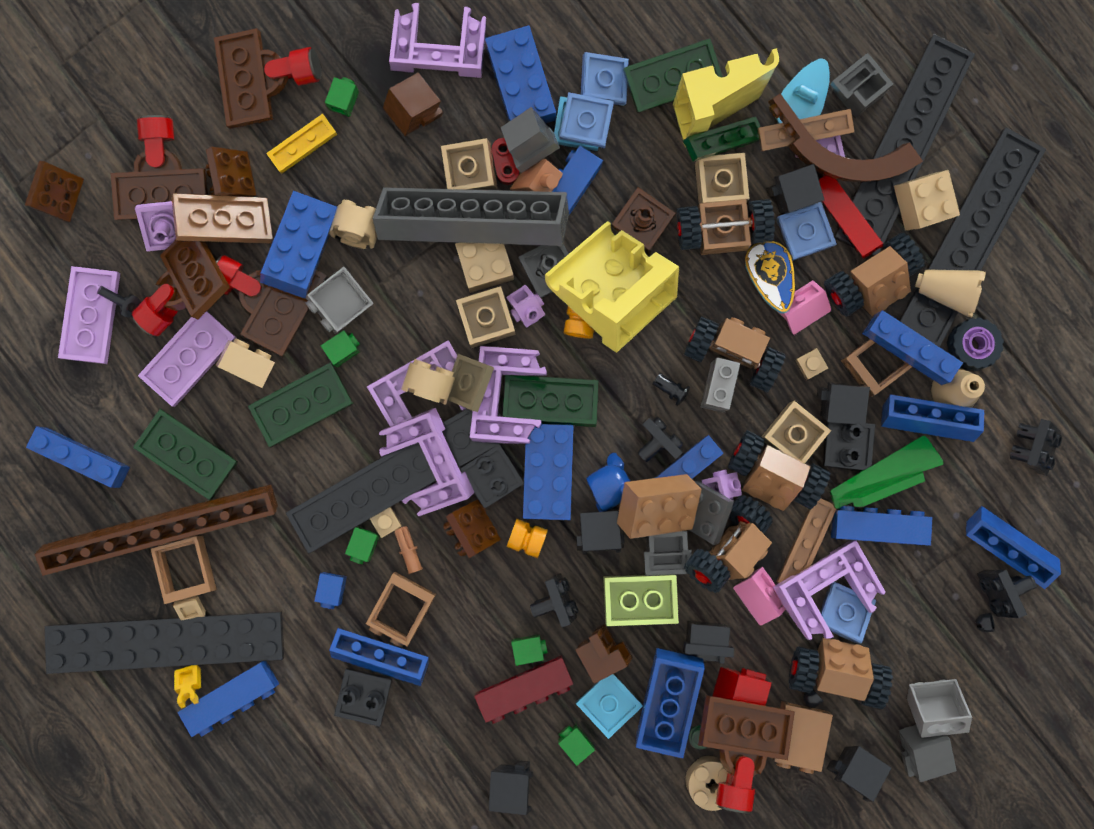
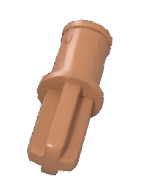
M404 526L396 529L395 535L401 549L399 554L403 555L408 574L422 570L423 568L416 552L417 546L414 547L408 527Z

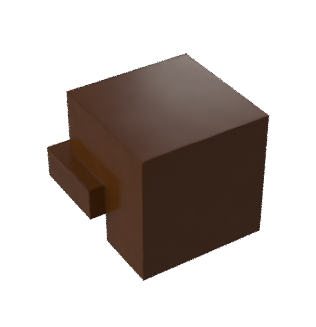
M419 73L389 88L383 105L385 112L404 136L418 129L420 124L424 127L440 118L443 114L439 107L440 99Z
M605 624L597 627L591 636L582 641L576 648V652L594 684L626 668L633 658L624 641L616 645Z

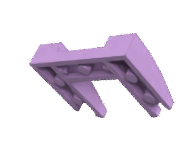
M419 3L412 4L413 12L400 16L398 9L395 10L389 58L391 71L414 73V68L457 71L459 76L482 78L486 30L485 16L479 22L470 17L471 9L464 7L460 46L417 43Z
M448 340L416 359L431 364L430 369L436 370L438 366L452 371L457 354ZM410 362L367 386L389 426L412 417L400 396L405 392L401 388ZM460 406L462 411L466 409L465 407Z
M480 346L479 362L494 367L479 411H473L470 430V439L472 441L530 443L528 436L534 427L539 428L541 426V420L497 417L502 375H547L545 367L540 368L536 357L540 355L538 350Z
M436 408L406 419L379 432V435H387V447L380 448L381 456L419 442L437 482L402 500L404 504H407L409 500L416 503L421 508L417 513L418 516L466 500L475 493L466 473H461L442 433L445 427Z
M856 540L848 541L830 552V555L773 587L787 612L807 640L812 639L811 634L823 633L824 639L834 637L811 595L842 576L845 577L869 613L874 612L877 608L871 603L877 592L881 595L885 594L884 588Z

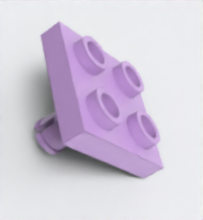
M172 201L136 205L135 211L146 251L167 249L176 239Z

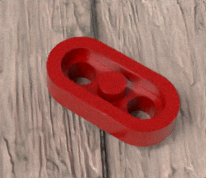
M500 138L492 145V156L496 174L501 183L511 185L518 178L519 170L516 168L508 147L506 152L499 151L501 146L507 147L505 138ZM510 168L512 173L507 175L504 173V170Z

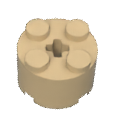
M342 200V203L337 206L329 231L330 236L335 239L337 235L341 237V243L355 248L366 249L367 245H370V249L374 248L377 234L372 218L376 208L371 206L363 208L356 206L350 200Z
M414 359L413 363L410 362L401 390L408 392L409 389V392L414 393L413 395L446 405L455 377H453L454 372L438 366L436 370L430 369L431 364Z
M700 757L688 768L685 778L686 787L695 804L710 811L721 809L715 804L718 783L726 782L728 774L723 768L721 760L717 757ZM711 779H714L715 784H712V787H708L706 783H710Z

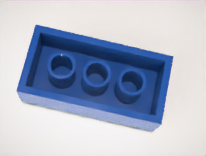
M530 26L485 38L486 49L508 121H511L530 107L535 110L545 123L556 121V110Z
M293 191L262 268L260 283L306 299L330 236L329 231L337 206Z
M541 424L539 428H533L528 436L530 443L525 444L523 519L570 520L573 425Z
M656 648L637 729L636 748L679 758L684 757L705 669L703 658Z

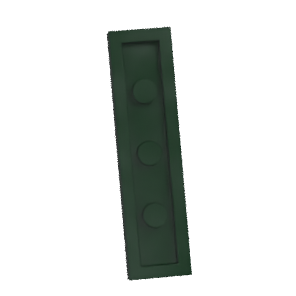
M752 117L688 136L683 142L694 162L759 142L757 128L761 126L757 118Z

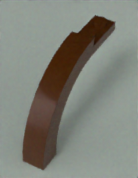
M781 93L768 101L770 104L769 110L772 115L777 119L780 118L784 124L783 129L790 138L793 137L795 139L788 147L806 165L814 164L817 172L828 177L847 182H872L902 174L923 162L910 142L902 144L891 153L876 159L858 160L842 157L824 148L811 136Z

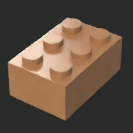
M687 474L625 482L617 524L630 539L692 530L702 489Z

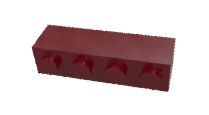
M561 655L475 693L474 697L485 723L491 721L493 724L503 720L505 714L513 711L514 714L526 710V705L534 701L537 705L549 699L548 695L555 692L560 695L571 690L570 686L573 685V680Z

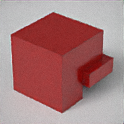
M720 667L713 697L766 706L771 682L766 681L767 675L762 672L742 668V671L739 672Z

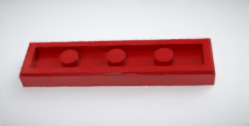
M826 175L819 179L824 196V201L821 202L860 256L864 259L883 246L882 241L838 181Z

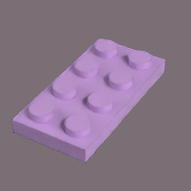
M71 266L58 358L100 364L108 363L116 304L97 294L100 286H104L118 294L119 272Z
M206 311L199 320L191 317L138 376L167 403L175 407L220 358L228 340L234 342L237 337Z

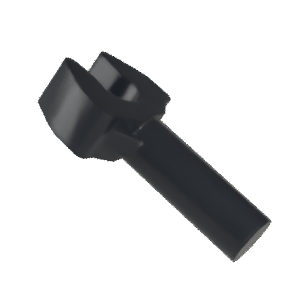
M100 286L97 294L119 305V313L128 318L133 317L132 312L127 309L128 304L134 303L138 306L141 303L139 298L133 294L122 297L104 286Z

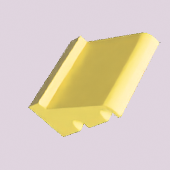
M777 48L771 51L765 65L760 62L758 54L728 61L725 67L728 76L723 78L715 74L713 66L683 73L673 102L682 139L684 140L688 136L708 131L709 128L759 99L778 65L779 55Z
M607 221L545 274V281L548 287L602 337V343L617 353L677 298L679 266L657 252L648 257L644 251L643 243L622 230L617 235H614L611 231V223Z

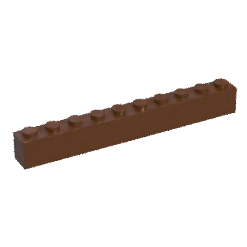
M267 485L43 544L35 553V557L42 576L271 516L275 514L278 504L272 485Z

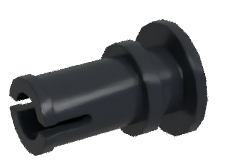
M659 373L652 384L668 394L671 400L673 398L676 399V406L685 400L690 390V386L684 389L681 387V383H675L662 373Z

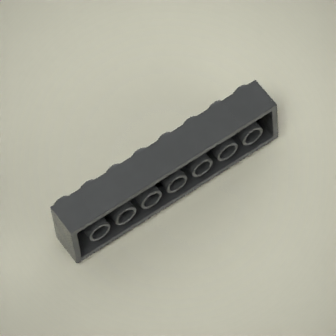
M383 187L372 219L378 240L563 246L569 208L567 192Z

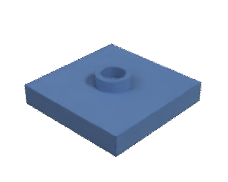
M585 52L582 60L581 95L614 101L615 105L624 106L627 101V81L623 68L628 66L629 59Z
M568 92L559 139L605 148L614 101Z
M821 202L776 218L792 261L837 245Z
M836 582L831 583L820 611L832 633L854 643H862L872 613L867 611L852 589ZM873 599L871 602L874 606L876 603L875 599Z

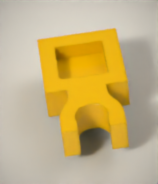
M191 665L175 670L174 690L178 694L177 704L181 708L186 707V700L190 698L193 704L199 703L195 690L201 688V668L198 665Z

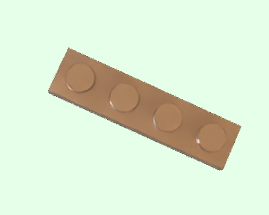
M851 109L799 119L815 140L854 132ZM783 123L757 128L761 151L788 146L795 139L793 137L790 138L785 133Z
M820 498L813 509H808L776 582L780 583L812 565L836 511L832 503Z

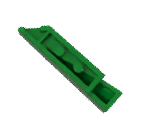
M921 436L833 488L830 494L834 508L839 509L850 503H853L855 507H863L925 482L923 471L943 465V460L926 436Z

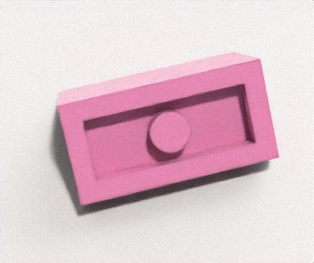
M812 280L795 291L789 311L779 314L786 319L791 333L796 334L829 313L831 306L826 291Z
M763 567L757 569L748 579L733 587L759 625L779 617L786 610L773 589L775 583Z

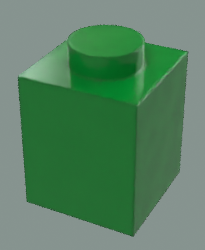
M334 77L325 100L328 110L347 117L351 116L359 94L355 82L345 77L341 79Z
M344 330L321 345L332 364L336 367H339L360 353L357 348L360 343L354 334L348 335Z
M355 527L345 554L351 556L350 560L358 564H363L364 561H371L380 535L361 527Z
M540 634L512 639L511 641L516 666L543 661V654L548 653L545 639H540Z
M576 724L572 728L570 725L559 733L558 744L576 766L595 751L594 745Z

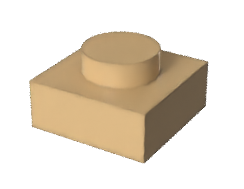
M817 348L795 360L806 380L828 369Z
M392 507L370 518L381 538L402 527Z
M198 595L174 601L173 604L181 621L205 617L206 610Z

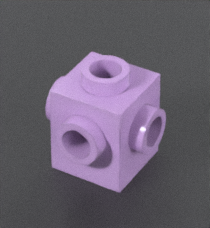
M526 285L506 297L513 308L510 310L511 315L516 322L521 320L526 328L545 316L541 308L544 305L542 299L537 293L533 294Z
M727 470L714 472L713 478L702 480L703 484L733 500V497L742 495L737 472L727 474Z

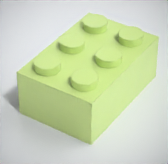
M675 574L603 576L606 626L679 623L677 577Z

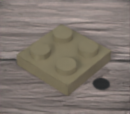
M458 354L452 369L455 380L448 400L478 412L494 367Z

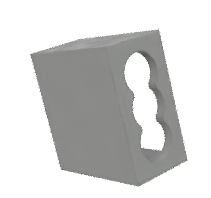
M342 267L306 296L308 300L306 302L307 307L312 313L315 314L317 312L323 319L320 322L328 332L333 331L334 334L374 304L345 267Z
M716 358L711 362L701 408L721 413L730 409L740 363Z
M956 679L909 684L907 701L921 738L969 733L972 716Z

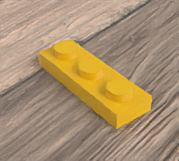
M321 114L266 154L282 174L335 137L337 133L326 117Z

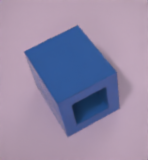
M327 572L320 573L314 602L321 603L320 607L334 609L335 606L341 605L347 576Z

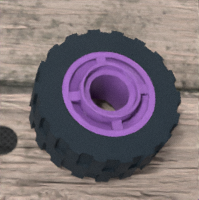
M971 318L952 329L948 336L947 351L963 362L961 367L964 370H982L996 363L995 361L1001 357L1000 354L1004 348V340L1001 337L1002 333L996 328L995 324L990 323L987 319ZM972 339L978 343V350L972 346Z

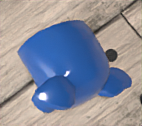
M611 453L608 456V465L598 469L586 478L599 512H608L620 504L624 483L630 481L624 471V463L616 453Z

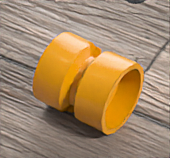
M568 306L567 315L570 318L565 321L564 334L578 338H593L594 329Z
M517 519L507 547L516 551L523 549L525 554L538 558L548 530L539 526L531 528L528 522Z

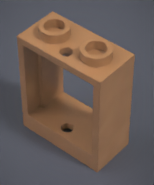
M871 339L841 360L860 386L865 384L870 387L869 397L879 393L912 368L911 365L903 361V365L877 383L857 357L875 343Z
M191 536L181 539V541L161 544L151 549L164 604L217 590L203 536ZM195 544L205 583L175 591L165 552Z
M394 572L366 624L370 626L369 630L379 636L385 634L391 638L390 642L399 647H403V645L408 647L437 594ZM395 585L425 601L408 635L377 620Z

